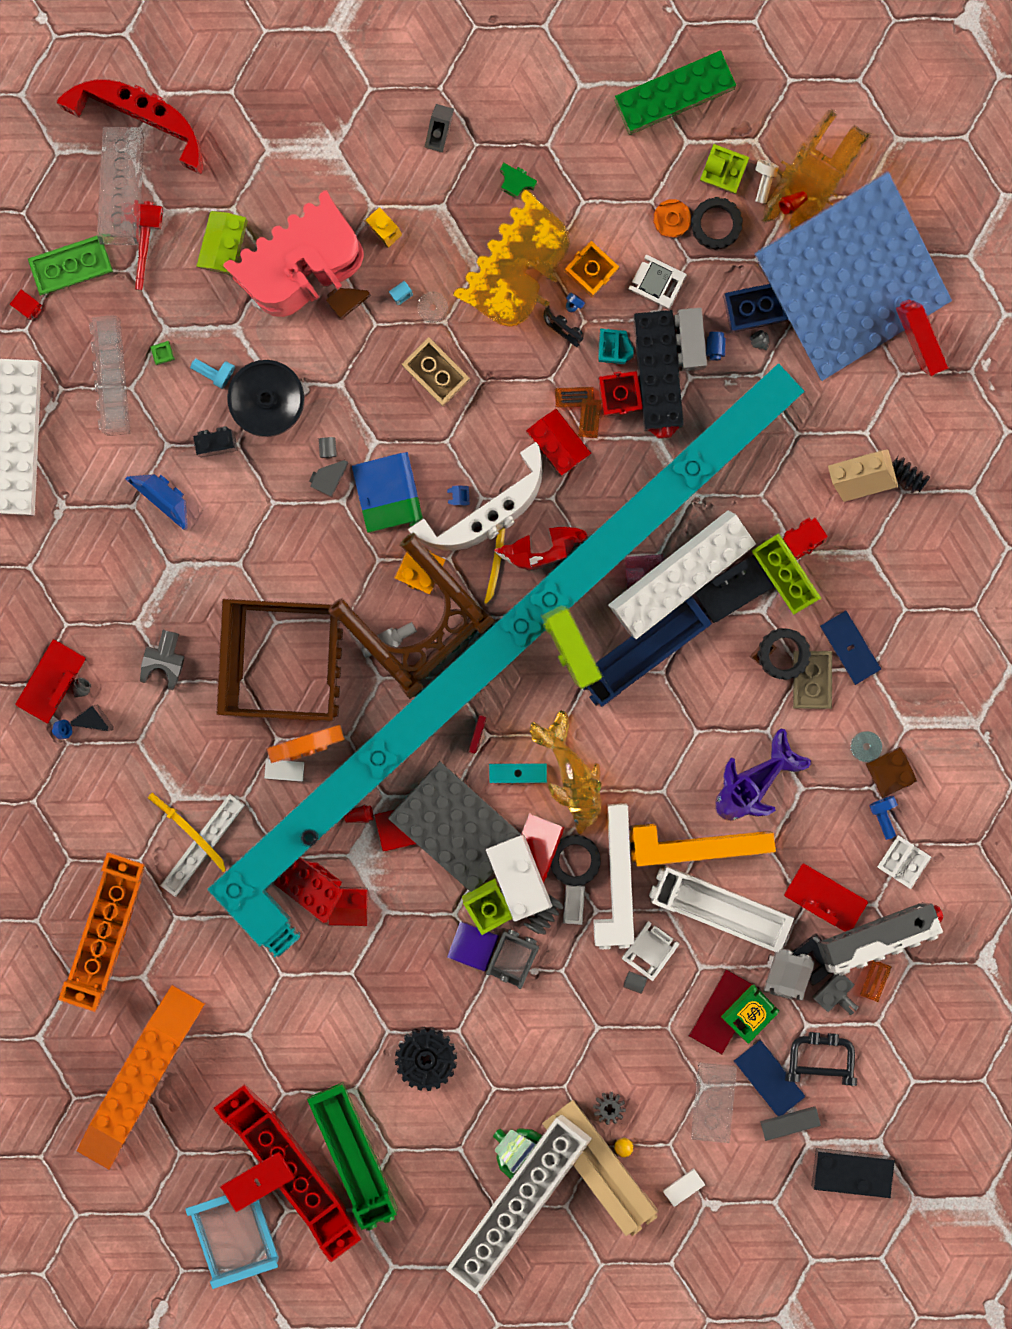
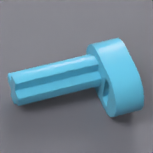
M195 358L190 368L214 381L213 385L223 389L232 376L235 366L225 361L218 371Z

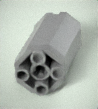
M781 949L774 954L764 992L770 991L772 995L787 999L797 997L798 1001H802L814 962L811 961L812 957L804 954L794 956L792 951Z

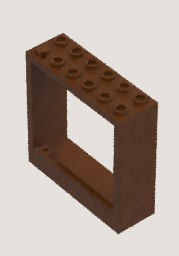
M222 599L216 715L334 721L335 717L339 716V705H336V698L340 697V686H337V678H341V667H338V659H342V648H339V640L343 639V629L340 628V620L337 617L334 618L328 611L332 604ZM246 610L330 615L327 684L330 686L328 713L239 709L240 681L243 679Z

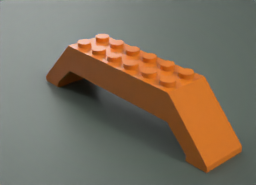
M171 985L91 1120L76 1150L77 1152L110 1170L127 1137L205 1003Z

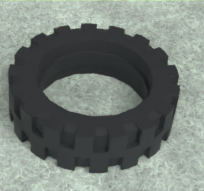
M720 197L708 198L700 203L693 213L691 221L693 236L698 240L699 244L704 245L708 249L719 250L727 248L737 240L742 231L743 218L735 203L728 201L729 199ZM721 208L731 215L733 227L726 237L712 239L703 232L701 219L707 210Z
M778 628L765 635L763 641L759 644V664L762 665V669L771 677L790 680L791 678L798 677L800 673L806 670V666L809 665L810 661L808 660L811 657L810 645L806 642V638L798 631ZM781 638L793 640L799 649L798 661L793 667L786 670H780L773 666L769 657L771 646Z
M568 835L560 839L550 867L555 877L562 883L570 886H582L592 881L598 874L601 865L600 853L596 845L587 837ZM569 845H581L591 855L590 868L581 876L567 875L560 867V854Z

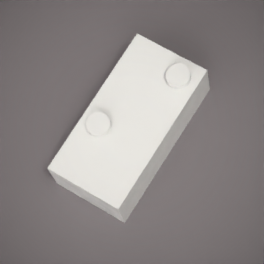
M520 835L486 849L514 922L552 907L525 835Z

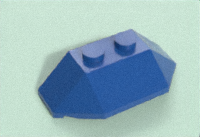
M155 474L127 476L125 478L126 481L183 530L188 528L186 500L182 498L184 494L176 487L172 489L168 486L169 481L164 476L160 475L158 477Z

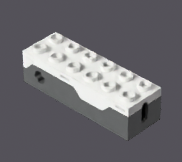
M921 902L817 942L827 972L844 975L850 972V968L857 967L858 969L867 966L868 961L874 960L877 962L885 959L887 954L892 953V955L903 952L902 948L921 945L920 941L937 939L938 934L943 933L940 925L943 920V913L939 906H933V903Z

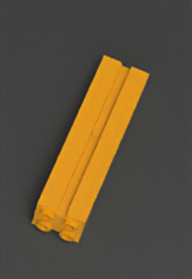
M654 823L631 826L632 830H629V842L633 843L634 849H630L631 861L635 862L636 866L776 852L774 833L771 831L658 842L657 829Z

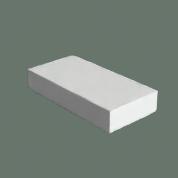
M266 759L264 778L303 781L305 762L281 760L271 763L270 759Z
M566 885L564 924L582 925L585 886Z
M693 1168L665 1188L663 1192L675 1207L705 1186V1183Z

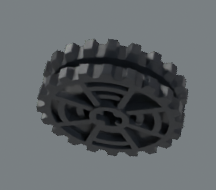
M421 1027L420 1031L413 1029L411 1035H404L405 1040H400L398 1044L400 1049H396L395 1056L398 1057L395 1059V1065L399 1066L397 1073L403 1075V1082L408 1081L411 1088L417 1086V1089L420 1091L423 1088L431 1091L434 1086L436 1089H439L441 1083H448V1076L452 1077L454 1075L452 1069L457 1067V1062L454 1061L457 1059V1052H453L455 1050L454 1043H449L451 1038L449 1036L444 1037L441 1030L436 1032L434 1027H431L429 1030ZM429 1055V1059H431V1061H426V1063L422 1062L423 1058L421 1057Z

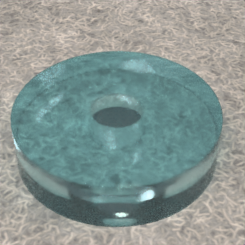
M860 732L851 741L852 754L856 759L863 762H871L877 759L882 751V742L873 732ZM865 743L870 745L868 750L863 749Z

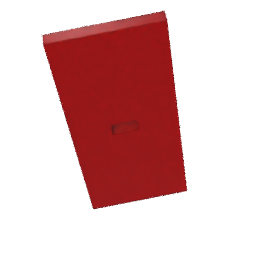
M279 1151L222 1184L220 1187L235 1212H238L293 1180L295 1176ZM256 1178H257L258 1181L260 1182V1185H259V1186H258V1184H257L256 1181H255Z

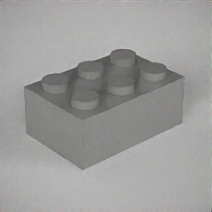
M702 308L678 310L677 314L673 317L674 329H678V334L675 336L676 348H679L680 351L677 356L678 367H681V372L703 370L707 366Z

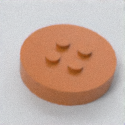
M337 725L267 748L271 763L287 758L293 761L302 758L301 754L303 757L314 754L315 749L316 752L328 749L327 745L339 742L345 738L341 726Z

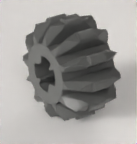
M613 1092L609 1093V1097L602 1093L603 1100L597 1097L596 1101L599 1104L593 1105L594 1109H598L594 1112V1115H601L599 1117L600 1122L606 1118V1125L610 1124V1119H613V1123L616 1124L617 1119L615 1117L623 1119L622 1114L619 1112H626V1108L620 1107L625 1102L624 1100L618 1101L620 1099L619 1094L613 1098ZM608 1104H612V1108H614V1110L611 1109V1112H607L605 1106L608 1107Z

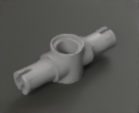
M413 622L399 629L390 628L377 636L384 643L398 647L404 638L416 633L417 630ZM365 647L361 648L365 658L372 655Z

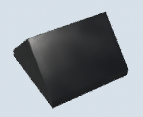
M92 705L70 721V726L103 731H112L114 729V726L98 705Z

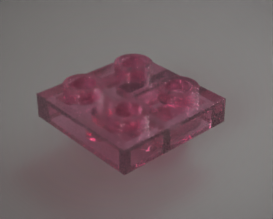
M663 554L625 557L627 589L664 561Z

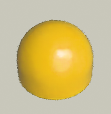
M619 1138L614 1144L615 1153L622 1158L630 1156L633 1152L632 1142L628 1138Z

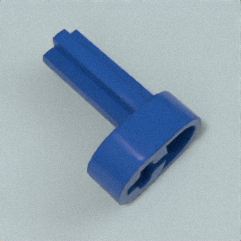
M894 796L885 797L869 805L872 814L876 815L886 840L896 836L887 810L898 805Z

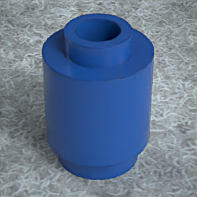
M709 332L706 341V356L710 357V360L719 361L721 357H725L726 338L723 332Z

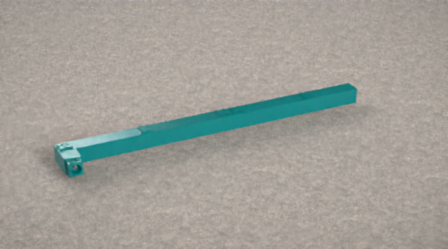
M778 363L207 889L259 946L268 947L269 952H272L275 958L280 957L300 938L301 933L295 930V926H291L292 923L289 921L291 917L265 889L310 848L301 841V835L304 830H315L319 840L546 630L543 625L542 615L561 605L568 609L573 606L805 391ZM308 833L305 839L307 842H312L314 836Z

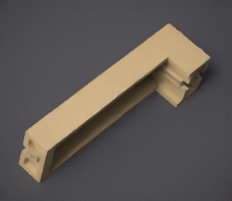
M572 1100L542 1124L548 1130L558 1116L563 1115L592 1138L573 1166L625 1236L629 1234L634 1236L642 1229L640 1225L644 1222L648 1225L657 1218L656 1213L659 1210L647 1194L643 1193L575 1100Z

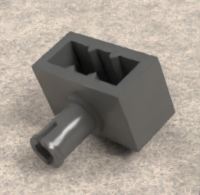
M833 974L812 996L827 1012L839 1004L849 1015H852L854 1012L849 1006L855 1011L859 1007L847 996V993L855 984L845 975Z

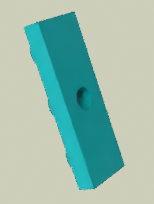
M547 763L489 764V783H547ZM521 770L522 775L517 777L514 772Z

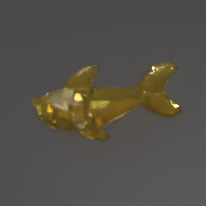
M561 710L549 729L541 727L536 722H532L530 733L536 744L553 750L560 768L563 787L550 783L548 786L551 796L560 805L569 808L575 821V829L578 834H582L586 827L591 826L597 821L601 812L600 791L602 782L600 781V765L595 763L591 771L584 760L565 745L569 729L568 714Z

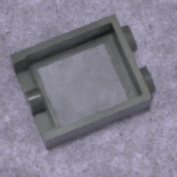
M509 929L508 932L504 930L486 975L495 976L505 983L509 982L522 989L538 952L539 945L536 944V940L530 937H526V939L519 937L520 933Z

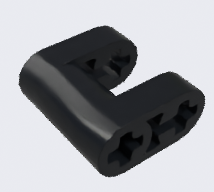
M817 933L813 934L792 951L794 956L811 953L820 964L810 975L809 982L812 986L831 973L827 972L817 942L822 941Z

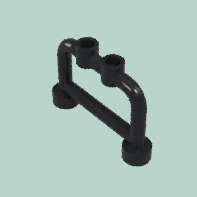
M809 1032V1036H799L791 1045L789 1073H785V1081L800 1082L801 1074L842 1077V1085L857 1086L858 1078L854 1077L855 1048L852 1042L848 1039L839 1038V1034L828 1033L827 1037H820L818 1032ZM804 1043L844 1046L847 1048V1069L797 1066L798 1048Z

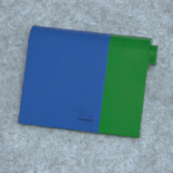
M408 452L352 465L367 533L408 523L409 527L423 520Z

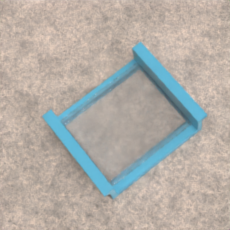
M225 1195L185 1208L187 1216L191 1215L201 1243L212 1276L210 1281L212 1289L278 1268L277 1262L279 1257L259 1200L238 1212H235Z

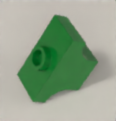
M506 163L502 164L500 173L503 174L505 180L501 186V191L517 200L523 191H534L537 181L527 176L525 170L519 167L515 169Z

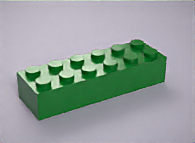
M720 50L615 96L614 101L628 134L632 135L735 90L736 83Z

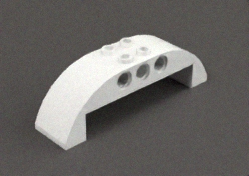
M535 442L520 452L522 460L531 471L529 475L449 530L436 537L425 519L409 528V532H414L424 545L435 549L452 551L467 549L483 542L487 538L491 540L499 534L498 531L503 527L507 529L515 523L514 520L527 510L538 494L543 475V461L538 444ZM508 505H514L512 510H506ZM492 516H498L496 521H490ZM476 527H482L480 532H474Z

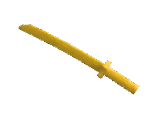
M505 527L498 531L495 549L501 548L504 544ZM494 552L485 604L494 596L501 563V557L496 552Z
M152 792L148 799L167 814V818L174 820L209 855L222 872H225L224 861L215 850L177 813L175 808L169 807Z

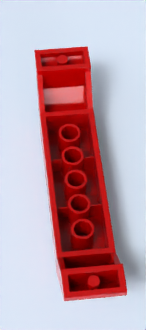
M244 1084L213 1107L222 1121L240 1136L259 1163L280 1151L295 1178L279 1187V1189L307 1224L319 1248L330 1263L362 1240L341 1199L274 1111Z

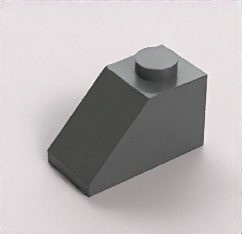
M439 104L435 105L429 123L425 148L443 153L452 122L453 108Z
M343 460L320 468L317 473L313 472L309 480L311 483L310 487L333 497L348 466V462Z

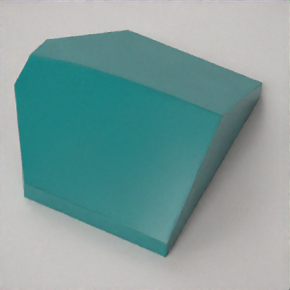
M600 328L598 362L625 364L633 358L634 347L627 331Z

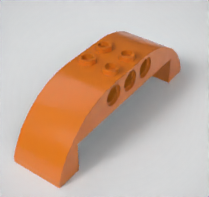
M107 852L101 869L103 874L68 979L63 983L58 1000L96 1012L114 970L136 904L145 864Z

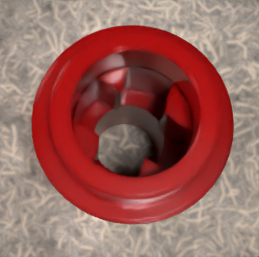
M802 190L782 197L781 201H779V208L785 215L793 214L808 200V196Z
M365 804L351 809L344 816L345 822L369 823V821L374 819L371 805L367 806Z

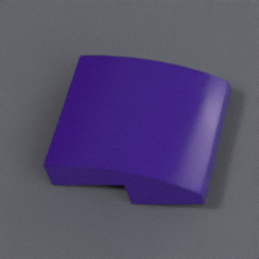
M460 921L447 957L486 972L499 935L492 932L481 935L477 927Z

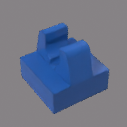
M452 486V488L447 490V493H452L453 500H448V504L470 505L469 486Z

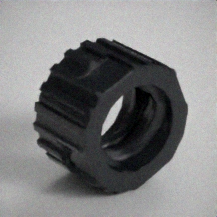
M306 829L301 835V841L307 847L313 846L318 841V834L313 829ZM311 833L314 836V840L307 842L305 839L306 834Z

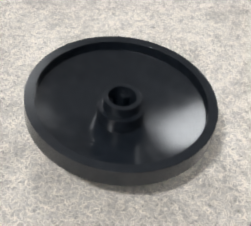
M258 360L242 367L233 377L227 394L228 408L234 421L246 432L259 437L277 436L292 428L299 420L305 402L304 389L298 376L288 366L274 360Z

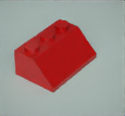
M557 409L542 417L526 430V433L534 443L538 444L540 451L561 477L591 454Z

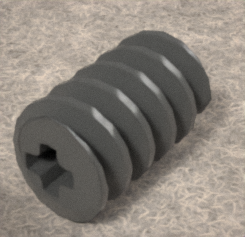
M550 894L548 896L552 907L535 913V917L528 916L531 923H524L526 927L537 934L545 935L544 927H551L548 921H555L552 914L559 915L556 908H564L561 902Z

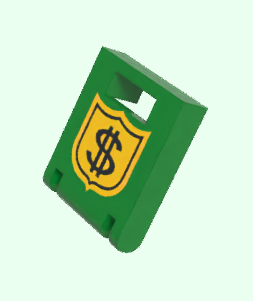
M751 985L721 1017L749 1044L779 1013V1010L755 985ZM737 1018L746 1025L741 1031L733 1024Z

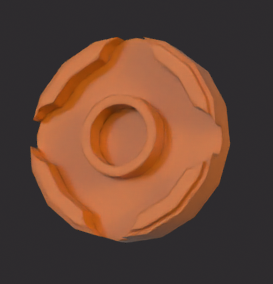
M668 199L661 202L656 208L653 215V224L662 236L677 238L688 230L691 224V213L689 208L681 201Z

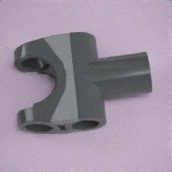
M162 630L158 649L146 647L141 665L140 682L146 683L151 672L154 669L161 668L168 676L169 683L167 689L174 690L185 656L174 653L179 637L178 633Z

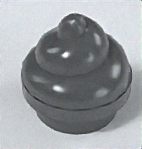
M759 330L750 337L754 348L768 349L769 335L766 332Z
M84 678L74 680L72 683L74 697H83L90 693L91 684L88 680Z

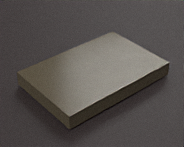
M793 651V666L798 661L799 651ZM810 651L811 657L808 660L810 662L806 666V670L800 673L798 677L793 678V708L832 709V651Z

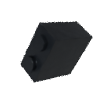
M227 426L216 428L217 432L211 433L209 430L197 432V435L193 436L196 455L202 458L238 451L235 432Z

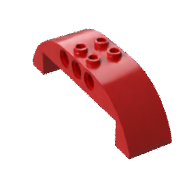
M97 79L78 84L58 98L56 103L60 108L80 118L90 97L186 142L187 144L179 161L183 167L201 175L203 171L202 150L194 131L183 115L163 101L161 96L155 93L149 95L145 92L144 88L138 85L132 87L119 81ZM127 95H130L127 100H124ZM148 103L145 108H141L143 104ZM165 111L164 115L158 116L161 112Z

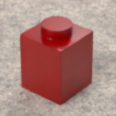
M20 289L10 303L12 307L30 320L37 318L42 311L40 309L42 304L22 289Z

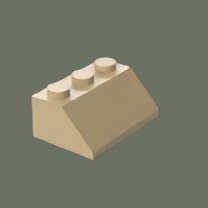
M889 450L878 451L828 466L832 483L843 502L898 487Z

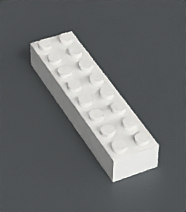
M0 359V514L35 516L42 365L37 360Z
M727 510L608 606L626 631L637 639L755 546L756 543L737 515Z

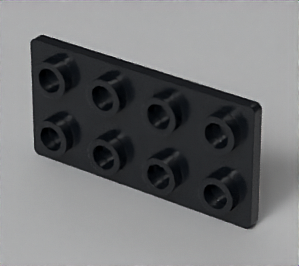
M752 555L705 584L695 594L712 622L716 623L775 586L756 557Z

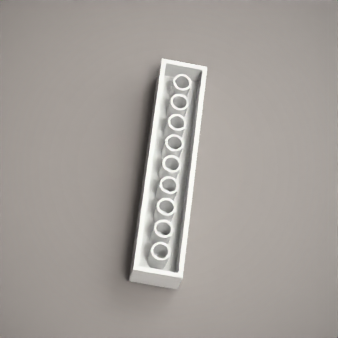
M563 1115L558 1116L446 1270L475 1294L480 1292L592 1138Z

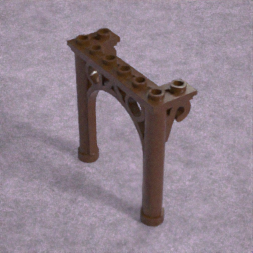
M414 532L407 535L400 543V546L438 585L444 597V612L440 623L427 638L407 647L391 646L379 639L348 606V603L343 598L335 601L328 610L334 618L337 617L400 684L399 687L409 699L416 697L422 691L424 686L420 680L427 678L431 674L432 669L441 665L450 653L458 650L460 644L464 640L471 638L476 629L482 634L488 631L495 622L485 609L482 610L425 548L420 542V538ZM450 598L460 609H451ZM456 614L461 615L462 620L460 624L450 628L448 626L449 617ZM445 628L452 634L442 642L443 635L445 634L443 630ZM423 648H425L426 650H428L429 648H436L427 657L425 652L422 650ZM391 652L403 654L401 658L402 663ZM419 652L421 654L420 660L415 665H408L407 658L409 654Z

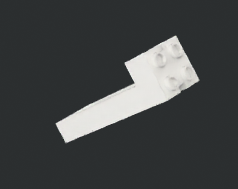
M626 803L607 804L612 919L593 920L595 946H599V949H611V945H618L619 948H630V945L634 944L628 805Z
M667 865L659 869L656 876L659 882L657 886H652L649 894L653 904L673 912H678L774 952H779L782 949L794 917Z

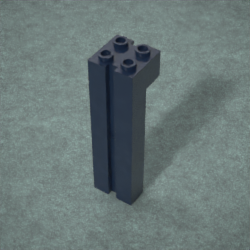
M690 596L639 638L629 637L597 661L595 664L602 678L582 689L584 691L586 689L589 690L592 694L589 698L595 706L600 705L603 707L623 690L712 624L693 597Z

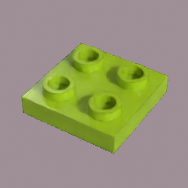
M713 144L700 181L736 194L750 157Z

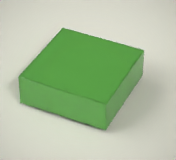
M169 341L150 346L156 365L175 360Z

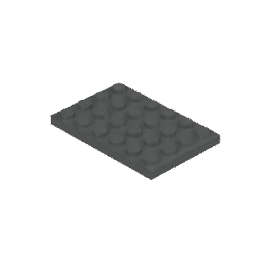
M441 761L433 767L388 817L391 822L470 892L480 887L494 872L486 849L522 835Z

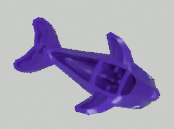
M778 730L772 739L770 760L737 774L735 758H730L725 765L724 787L716 798V812L723 820L735 821L746 815L760 817L772 814L776 811L775 807L760 801L781 770L803 771L809 768L811 760L791 751L786 730Z

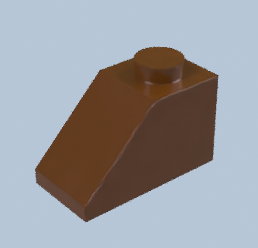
M335 288L327 295L328 299L326 301L342 320L367 300L371 294L368 290L348 288L337 290Z

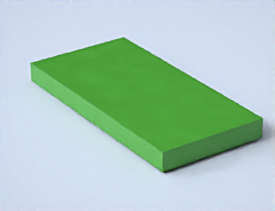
M101 235L28 258L40 296L113 272Z

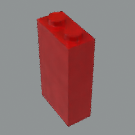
M910 299L901 302L896 311L921 371L933 376L948 369L923 305Z

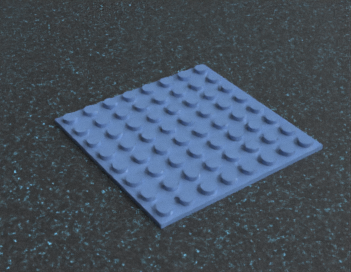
M889 172L884 173L754 253L821 381L904 331L896 311L901 302L910 299L922 304L928 316L952 301Z

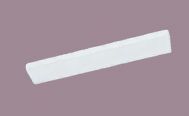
M229 794L199 835L213 848L244 808L245 804ZM193 841L160 886L176 897L208 854Z

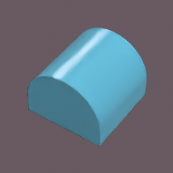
M405 281L388 291L397 305L402 304L413 296L412 290Z

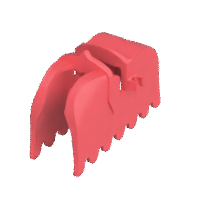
M327 191L320 193L319 206H314L312 203L304 205V217L299 218L295 214L290 215L287 220L289 224L287 229L275 226L272 229V240L269 241L264 237L258 238L256 241L258 248L256 252L243 249L240 254L242 258L241 263L229 260L223 265L233 276V280L248 293L264 312L272 316L285 317L300 310L307 302H312L319 298L306 279L311 273L315 275L323 286L333 284L338 289L342 286L340 282L351 277L362 264L364 257L363 247Z

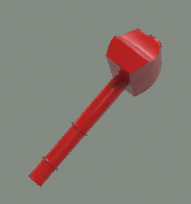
M144 201V204L134 203L132 208L126 213H122L121 216L122 225L141 227L138 267L135 278V290L140 291L143 290V282L145 280L144 273L150 229L161 230L163 207L153 205L151 201Z

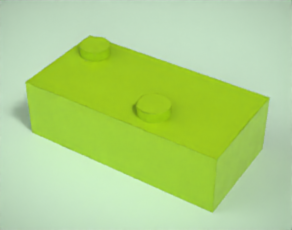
M561 605L542 615L543 625L547 633H550L560 653L558 659L563 667H567L575 685L583 688L601 679V674L568 608Z

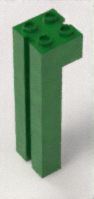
M344 1082L309 1096L307 1101L352 1202V1211L360 1229L369 1231L376 1228L377 1223L380 1221L388 1223L394 1220V1216L397 1215L398 1206Z

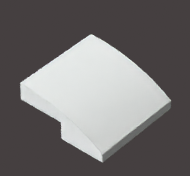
M898 835L881 860L878 868L912 889L932 857Z

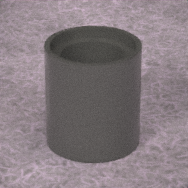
M335 437L318 438L320 458L337 457Z
M629 971L623 987L642 994L647 978Z

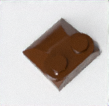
M901 747L865 763L882 798L917 782L916 776Z

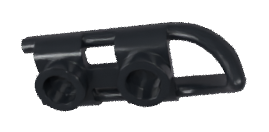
M547 305L543 314L546 324L578 348L580 344L577 341L581 342L584 339L582 331L578 327L571 329L566 325V318L561 315L555 317L550 311V306Z

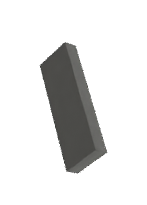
M816 1106L760 1121L765 1141L821 1126Z

